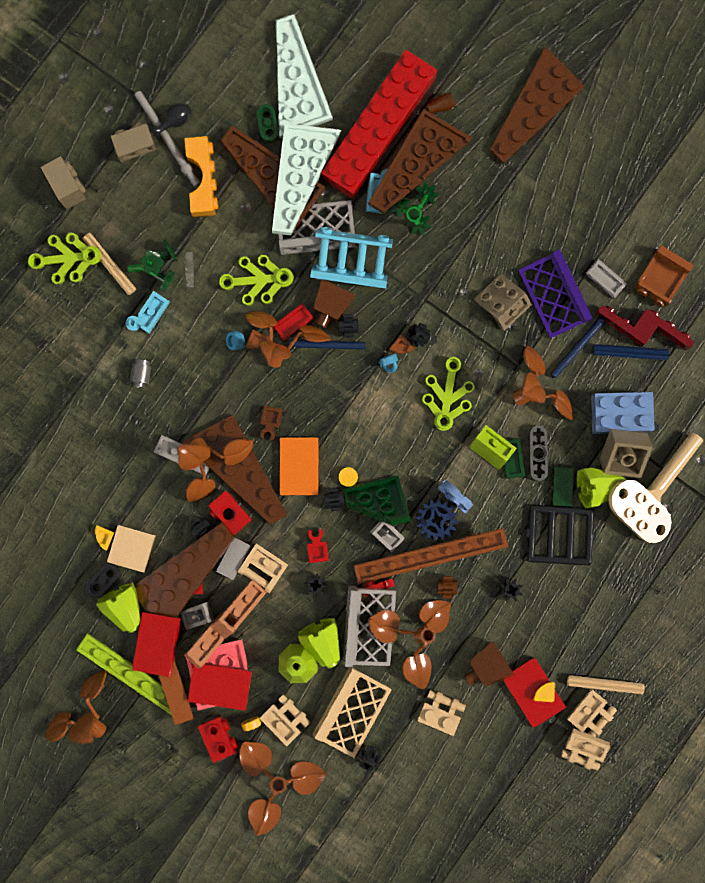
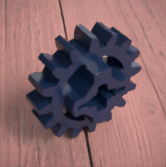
M438 499L436 504H434L433 500H430L429 506L424 503L423 507L425 509L418 510L421 516L416 517V519L420 520L421 523L417 527L423 528L420 533L426 532L427 539L433 536V540L436 541L437 537L440 536L441 540H444L445 534L450 537L449 531L456 530L453 524L458 523V521L454 520L453 517L457 513L451 512L454 507L448 508L447 501L441 504L440 499ZM437 507L443 508L447 513L442 514L438 512ZM430 509L431 515L429 519L424 520L426 512ZM435 514L437 517L442 518V521L439 522V527L436 523H432ZM450 520L448 528L444 531L443 525L445 521ZM426 527H434L437 533L429 531Z

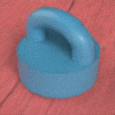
M231 331L226 337V344L230 350L243 349L246 345L245 338L239 331Z
M391 354L379 359L380 367H384V370L388 373L395 372L397 370V355Z

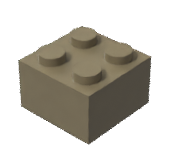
M60 156L41 167L55 195L66 209L86 199L84 195L86 189L78 177H76L77 173L68 160L64 161Z
M610 429L599 459L604 473L641 478L653 448L648 433Z

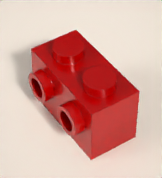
M222 715L198 726L213 763L236 753L237 742L234 736L230 737L228 732L230 729L229 723L226 718L223 719Z

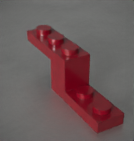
M602 305L595 313L596 316L602 317L606 323L640 347L647 343L655 330L685 351L690 349L694 343L689 334L678 331L672 322L664 321L660 318V314L652 309H646L634 326L630 325L631 322L627 318L617 316L615 310L609 306L605 307Z

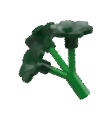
M165 239L163 240L165 244L163 251L152 252L148 250L144 252V257L140 259L141 264L128 265L129 272L144 271L156 277V280L162 282L160 290L166 292L172 284L175 272L169 270L166 276L159 273L160 268L164 265V261L161 258L164 259L170 256L175 261L178 260L170 244Z

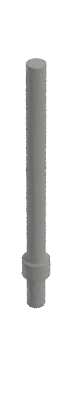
M136 92L135 97L153 125L157 127L162 124L142 92ZM164 130L161 133V137L181 166L182 173L189 178L194 187L199 186L201 183L194 174L193 167L190 163L186 162L168 132Z

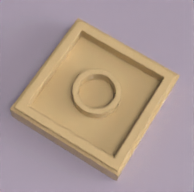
M118 525L107 562L145 573L156 535Z

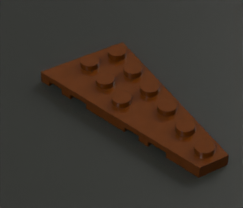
M545 47L490 149V152L502 164L515 154L585 87L547 47Z
M424 109L372 195L368 205L385 214L468 144L472 137Z
M231 126L221 139V143L270 206L275 209L281 158ZM316 183L293 232L324 192L325 187L320 183Z
M231 415L183 441L185 445L191 444L194 439L203 438L207 446H212L214 450L223 454L224 446L230 441L247 439L234 415ZM252 449L242 462L235 465H226L224 458L221 459L212 452H210V457L204 460L205 464L270 525L288 516Z
M224 522L134 585L138 600L147 613L178 618L179 613L188 604L204 582L203 580L212 571L219 558L223 556L235 539Z

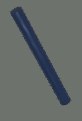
M602 317L598 318L550 373L554 378L560 375L606 322Z
M297 340L292 348L365 350V342H311L308 340Z

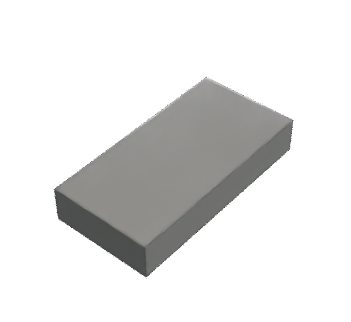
M599 259L585 274L613 299L627 285L624 280Z
M235 538L228 547L216 572L234 580L251 545Z

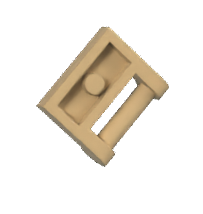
M255 544L237 573L240 575L244 574L251 580L253 579L270 594L288 564L260 545ZM250 563L271 576L272 580L268 582L248 568Z

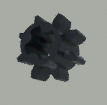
M344 314V319H339V332L345 333V338H354V333H359L358 319H353V314Z
M419 323V325L413 324L408 329L407 340L411 341L410 345L415 347L420 345L423 347L429 342L430 330L426 329V325Z
M338 488L328 489L329 493L324 494L326 508H331V512L340 511V506H345L343 491L338 492Z
M198 517L191 522L193 527L190 530L197 540L214 529L206 517L203 520Z
M318 573L315 578L308 575L310 581L304 582V585H308L309 588L306 590V593L309 591L313 592V597L316 596L317 592L323 595L322 588H328L327 585H323V581L326 578L319 579ZM315 580H318V584H321V588H317V591L313 590V586H310Z
M506 579L507 584L505 586L500 585L503 588V592L500 595H506L507 602L510 598L517 602L516 596H523L520 592V588L523 585H517V579H514L512 583ZM509 585H511V587L516 588V590L513 591L514 595H512L511 593H507V590H509Z
M367 745L364 749L360 748L356 760L360 761L359 766L362 769L372 770L373 767H378L382 755L378 754L376 747Z

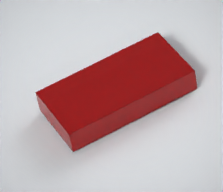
M302 303L280 319L273 328L285 341L299 331L300 326L307 325L314 320V317Z

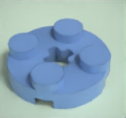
M444 480L437 488L451 503H455L463 513L466 514L473 506L472 502L466 496L464 497L447 480Z

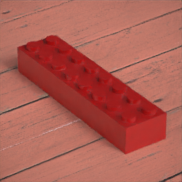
M405 50L322 171V179L354 199L369 177V174L372 173L435 80L437 69L408 50Z

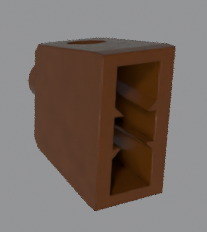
M322 279L313 308L314 312L320 314L316 324L326 328L330 319L338 323L339 319L342 318L354 301L355 294Z
M494 641L470 660L474 670L464 675L469 685L481 680L484 687L514 676Z

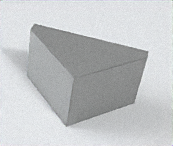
M381 521L370 531L391 552L405 539L393 526Z
M209 602L180 612L186 630L214 621Z

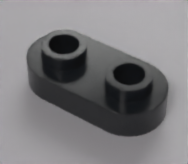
M114 564L102 566L86 585L87 593L92 597L102 596L120 577L119 568ZM109 570L114 572L112 577H109L107 574ZM95 584L100 585L99 591L94 589Z

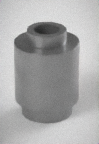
M135 359L130 376V382L133 383V387L144 388L145 385H149L150 361Z

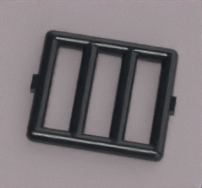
M531 505L529 507L528 529H526V537H528L527 561L533 563L590 566L593 561V541H596L594 509ZM537 513H548L546 555H535ZM556 514H567L566 557L554 556ZM575 515H587L585 558L573 557Z

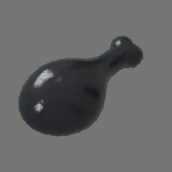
M184 103L172 106L167 112L164 122L151 129L153 135L159 137L168 128L185 125L192 114L190 106Z

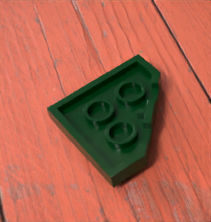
M398 475L342 488L348 508L391 526L410 522L408 508Z

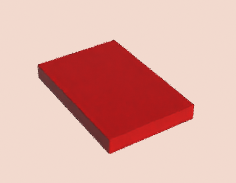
M142 612L133 671L171 677L181 618Z
M535 657L512 670L514 676L503 680L532 728L566 708L556 690L554 691V702L533 700L535 692L542 685L550 682Z
M193 664L188 702L246 711L252 671L203 664L198 669Z

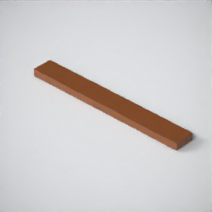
M504 528L353 566L357 582L361 584L506 548L508 543Z

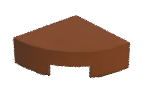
M252 330L245 347L258 349L260 348L261 341H269V336Z
M400 335L389 350L396 354H406L414 350L415 346L410 345L411 342L403 335Z

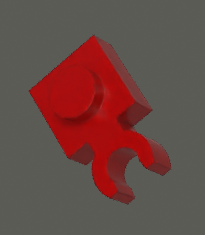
M319 529L318 537H313L312 530H309L308 536L313 542L312 544H307L309 563L329 561L327 542H321L323 536L322 529Z
M393 578L377 584L374 580L365 583L364 586L365 588L387 589L395 586Z

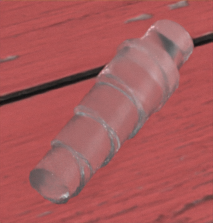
M186 252L184 260L187 288H193L195 260H193L192 252Z

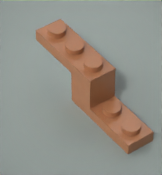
M252 579L230 606L216 617L184 656L198 669L201 668L223 640L234 633L267 592Z

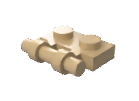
M591 689L568 716L567 720L582 732L589 727L591 730L588 734L596 737L602 733V728L608 721L611 722L614 718L612 716L617 710L610 706L605 711L603 707L607 701ZM600 713L602 717L596 724H593V719Z
M430 690L427 697L434 701L432 705L424 702L417 721L454 736L461 717L454 715L456 710L464 712L466 705L460 703L458 699H450L443 696V693L439 691L436 693ZM442 703L449 706L448 712L438 708L439 704Z
M283 694L278 699L283 706L279 709L273 704L260 717V720L288 746L301 733L296 726L301 723L306 727L310 721L305 717L306 714L303 711L300 712L293 705L294 702L291 699L288 700ZM287 710L295 717L292 722L284 715Z
M573 729L566 743V749L571 751L563 749L561 757L566 758L568 762L584 765L586 769L590 770L592 768L598 771L600 763L595 762V760L604 761L610 748V742ZM578 753L587 756V758L578 755Z

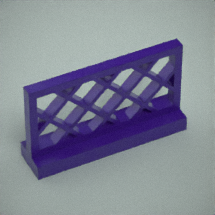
M560 249L518 270L550 339L593 319ZM552 260L554 264L552 273L541 270L544 262ZM530 269L538 271L535 281L526 279L524 272ZM540 272L551 276L547 286L537 283ZM553 277L561 279L562 286L560 290L549 287ZM536 285L546 288L542 299L533 294ZM548 289L559 293L555 303L545 300ZM561 294L569 296L571 301L568 307L558 304ZM544 302L554 305L551 316L542 313L541 308ZM556 306L567 310L564 320L553 317ZM569 311L577 313L580 320L575 323L567 322L566 318ZM552 319L562 322L560 330L554 333L551 332L549 327Z

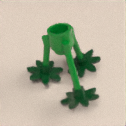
M424 182L423 188L416 187L417 191L420 192L416 199H422L418 205L407 207L406 205L411 203V200L404 197L389 210L390 213L396 211L399 217L402 212L406 214L408 220H410L407 225L414 226L412 234L416 233L419 229L421 235H424V228H431V225L426 223L430 220L431 216L423 218L424 214L421 209L423 205L427 204L428 200L435 204L433 197L440 196L439 193L433 192L436 185H432L429 188L428 183Z

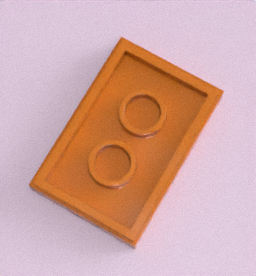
M280 438V495H318L319 438Z

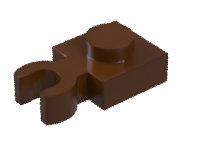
M264 406L260 425H264L265 429L261 431V439H264L265 433L269 432L271 433V441H274L275 432L273 430L274 428H280L283 409Z

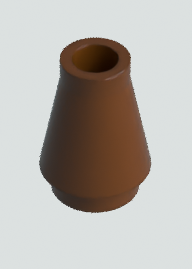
M445 92L427 104L431 114L450 111L456 107L451 92L447 94Z

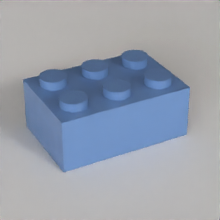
M653 392L595 393L591 396L593 434H609L610 429L641 433L655 431Z

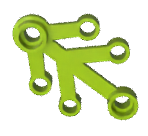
M68 233L66 236L67 243L75 245L81 251V253H74L61 242L59 236L51 235L48 238L49 245L56 247L64 255L43 257L40 254L34 253L30 255L28 264L31 268L41 269L47 264L64 263L58 272L52 275V282L60 285L64 282V276L76 261H82L76 271L70 273L71 281L80 282L83 278L82 274L88 266L95 265L100 261L101 251L95 246L87 247L79 240L77 234ZM74 235L75 240L71 242L70 237ZM53 238L57 239L55 244L52 243ZM92 252L95 253V257L93 259L90 258V254ZM37 259L41 260L39 265L36 264ZM76 273L79 275L77 280L74 279V274ZM58 275L60 276L59 282L56 281V276Z
M261 255L258 258V264L261 267L268 268L273 273V275H265L250 262L248 257H241L239 260L240 267L247 269L254 276L233 278L229 274H224L220 277L219 284L224 290H231L234 286L255 284L250 292L242 297L243 304L251 306L254 303V298L267 283H274L268 292H264L261 295L262 302L270 304L273 296L281 287L291 285L293 273L287 268L279 269L269 261L266 255ZM262 258L267 259V262L265 264L260 263V260ZM243 260L248 261L246 266L241 264ZM282 275L288 277L286 281L280 279ZM226 280L231 281V284L229 286L224 285V282ZM265 295L270 296L269 301L263 300ZM246 297L251 298L250 303L245 302Z
M450 357L446 361L445 367L448 370L445 393L437 383V378L434 375L427 376L425 380L426 385L433 389L443 403L441 411L434 403V397L431 394H425L422 398L423 404L427 405L436 416L434 424L441 431L449 430L453 425V419L463 412H468L472 407L470 401L463 400L459 407L449 413L452 403L466 393L473 392L475 388L473 382L467 381L462 388L452 394L455 374L461 367V361L457 357ZM451 362L456 363L457 367L455 369L450 368L449 364ZM428 378H433L435 383L429 384ZM465 385H472V390H466ZM426 396L431 397L432 401L430 403L425 402L424 398ZM468 403L469 408L463 409L462 404ZM440 419H447V424L442 425Z

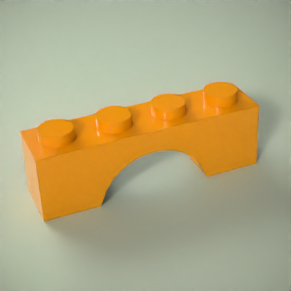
M207 136L185 138L188 162L197 165L203 172L200 186L189 194L191 214L193 217L215 215V209H218L217 197L214 198V191L217 190L216 179H212V172H215L214 160L211 161L210 154L214 153L213 143L209 142Z

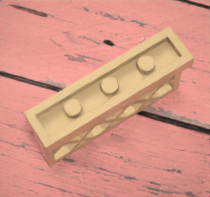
M349 667L313 732L314 738L355 758L392 689L363 674L354 667ZM359 677L367 681L368 688L357 689L356 683ZM380 687L386 690L381 698L374 699L372 689ZM370 691L372 700L361 704L359 693ZM357 695L359 705L348 708V697ZM373 704L375 711L372 715L365 717L363 707ZM360 708L362 718L352 721L349 711ZM347 712L350 722L339 725L337 717L339 714ZM364 721V731L356 734L353 724ZM351 725L353 735L342 738L340 728ZM338 729L340 739L334 741L327 739L330 731ZM354 738L356 745L353 751L345 748L344 741Z

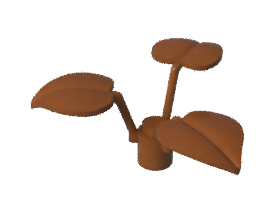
M261 311L245 313V318L251 325L269 329V341H261L260 350L266 359V363L271 367H280L282 360L291 356L290 349L301 336L311 342L331 341L330 337L320 328L313 325H302L299 328L300 332L289 346L285 347L273 342L272 326L277 325V321L273 316Z
M524 346L523 355L525 363L534 374L531 372L526 374L523 387L513 393L514 401L519 406H522L529 401L543 403L546 398L554 399L553 403L556 409L572 421L573 408L570 399L561 390L555 391V394H545L537 378L538 374H545L544 361L537 351L529 346Z
M196 438L191 444L178 445V464L180 468L192 470L199 466L202 474V479H194L188 484L186 488L187 500L189 502L202 500L211 495L215 490L216 484L213 479H206L202 464L204 460L210 457V452L221 459L224 458L226 465H235L242 462L251 452L253 446L252 439L230 441L224 446L223 454L214 450L212 446H207L203 438Z
M435 600L425 603L419 612L420 620L425 623L423 625L424 628H418L416 631L399 630L400 619L391 610H382L369 619L370 630L373 636L380 642L392 643L396 640L397 633L414 635L416 642L421 644L414 652V657H407L402 665V673L405 679L420 689L426 688L431 676L432 665L430 658L426 654L418 655V653L424 647H427L428 643L434 641L435 633L442 632L447 627L451 603L447 601Z
M107 671L93 674L81 687L80 696L85 698V702L92 713L84 714L77 722L69 720V712L57 714L48 725L45 737L47 740L54 742L61 739L67 732L68 725L72 724V727L69 730L68 738L75 743L92 742V735L95 738H100L105 733L106 725L98 720L100 716L92 707L90 699L96 698L100 693Z
M243 742L240 749L242 768L251 776H257L263 770L271 779L269 786L273 791L268 802L258 799L249 807L248 817L255 834H265L279 822L281 809L279 805L271 803L276 793L283 792L286 784L293 782V788L296 792L302 795L311 794L326 777L324 770L311 762L301 761L291 767L290 772L293 778L284 780L280 776L273 777L265 768L272 762V752L269 747L257 742Z

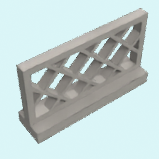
M351 200L314 204L309 211L312 215L306 221H301L303 225L298 231L295 230L293 232L295 234L292 238L283 239V234H279L281 255L320 251L321 238L315 237L317 229H321L325 224L332 228V231L341 232L338 228L343 223H346L350 226L351 231L346 233L355 234ZM348 206V213L344 217L336 212L340 207ZM321 209L330 211V214L325 219L317 214ZM333 215L341 220L335 227L328 222ZM314 217L322 222L317 229L309 224ZM306 226L313 231L309 237H304L300 234ZM329 239L328 250L340 249V240ZM348 242L347 248L356 247V243Z
M348 586L342 659L345 667H353V665L390 666L392 643L381 644L366 628L369 625V620L363 624L359 617L365 610L373 616L368 608L376 601L382 607L380 611L387 610L390 607V610L395 612V589ZM361 593L370 594L373 599L367 605H364L361 602ZM384 594H391V601L385 606L378 600ZM365 629L370 637L361 643L358 639V634ZM374 639L379 646L373 652H370L365 645ZM363 648L369 655L363 660L356 659L357 652ZM383 649L386 652V660H377L374 655Z

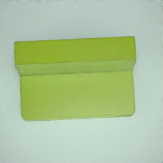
M485 425L469 446L470 449L498 470L503 467L516 450L515 446L487 425Z

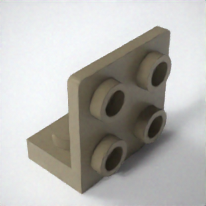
M502 274L474 299L476 303L494 316L499 327L504 331L532 305L527 294Z

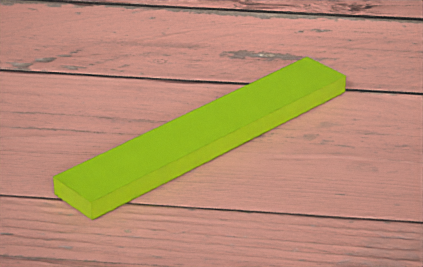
M86 634L76 649L78 652L171 714L162 684L147 673L133 671V664L90 634Z

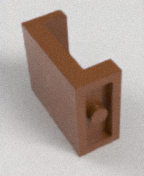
M661 245L634 287L638 289L637 292L642 296H649L654 299L653 302L658 306L667 307L694 265Z

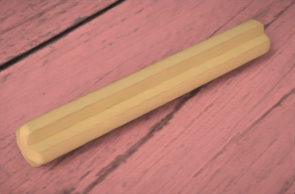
M87 233L83 237V241L88 246L99 248L101 251V263L128 295H131L136 288L93 235Z
M568 675L567 677L568 686L635 694L644 693V684L573 675Z

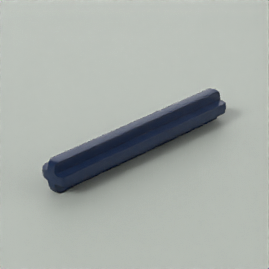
M599 344L593 346V354L600 356L667 360L669 358L668 349Z

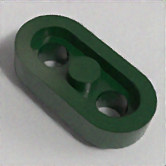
M263 104L257 109L260 135L265 142L272 143L279 137L276 113L271 105ZM265 113L270 114L268 118L263 117ZM268 131L273 132L272 136H267L266 134Z

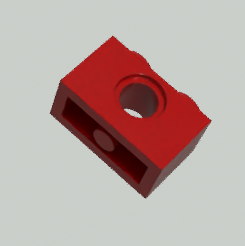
M228 491L222 493L209 505L211 508L209 513L216 520L219 518L224 522L233 535H236L252 521L250 516ZM227 509L234 511V517L230 520H227L224 516Z

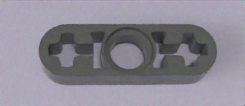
M540 425L534 426L529 432V473L534 481H542L548 475L547 430ZM537 429H539L540 433H543L539 440L540 443L544 442V446L540 444L533 446V442H537V437L533 436ZM535 448L543 450L544 455L541 459L533 456ZM533 461H544V465L540 464V470L544 471L540 478H537V475L534 474V471L537 470V464L533 465Z

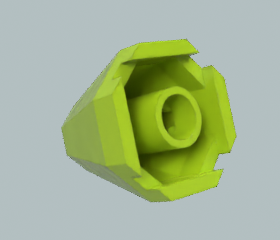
M586 468L578 470L576 486L577 488L581 487L582 493H578L581 503L585 508L603 504L609 500V494L613 486L619 481L625 480V478L620 475L606 474L601 469ZM621 488L618 494L622 493L624 489Z
M133 582L119 586V590L115 591L113 589L97 600L96 604L99 610L123 632L129 631L131 633L139 628L141 615L137 591Z
M324 618L320 620L321 624L316 625L314 622L299 631L298 639L301 645L322 667L332 668L340 660L338 625L335 618Z
M290 644L279 655V672L289 683H307L318 672V662L301 644ZM296 662L299 663V664H300V668H299V667L295 668V667H294V664H295Z

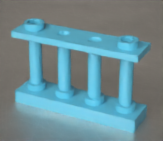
M330 227L317 229L315 237L321 238L319 263L313 265L310 278L386 288L388 276L383 273L386 247L392 248L393 239H389V236L386 235L374 237L332 231ZM329 239L340 240L338 264L335 268H330L326 265ZM348 242L359 243L357 266L354 271L346 270L345 268ZM367 245L378 246L376 268L373 274L365 273L364 271Z

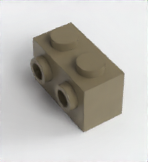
M147 123L136 124L132 129L126 131L119 130L115 132V135L111 136L117 156L121 162L157 150Z

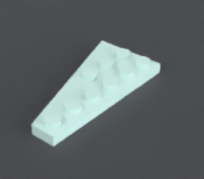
M294 14L276 21L280 139L283 138L285 124L314 127L333 120Z
M294 124L284 125L272 233L292 235L341 134V130Z

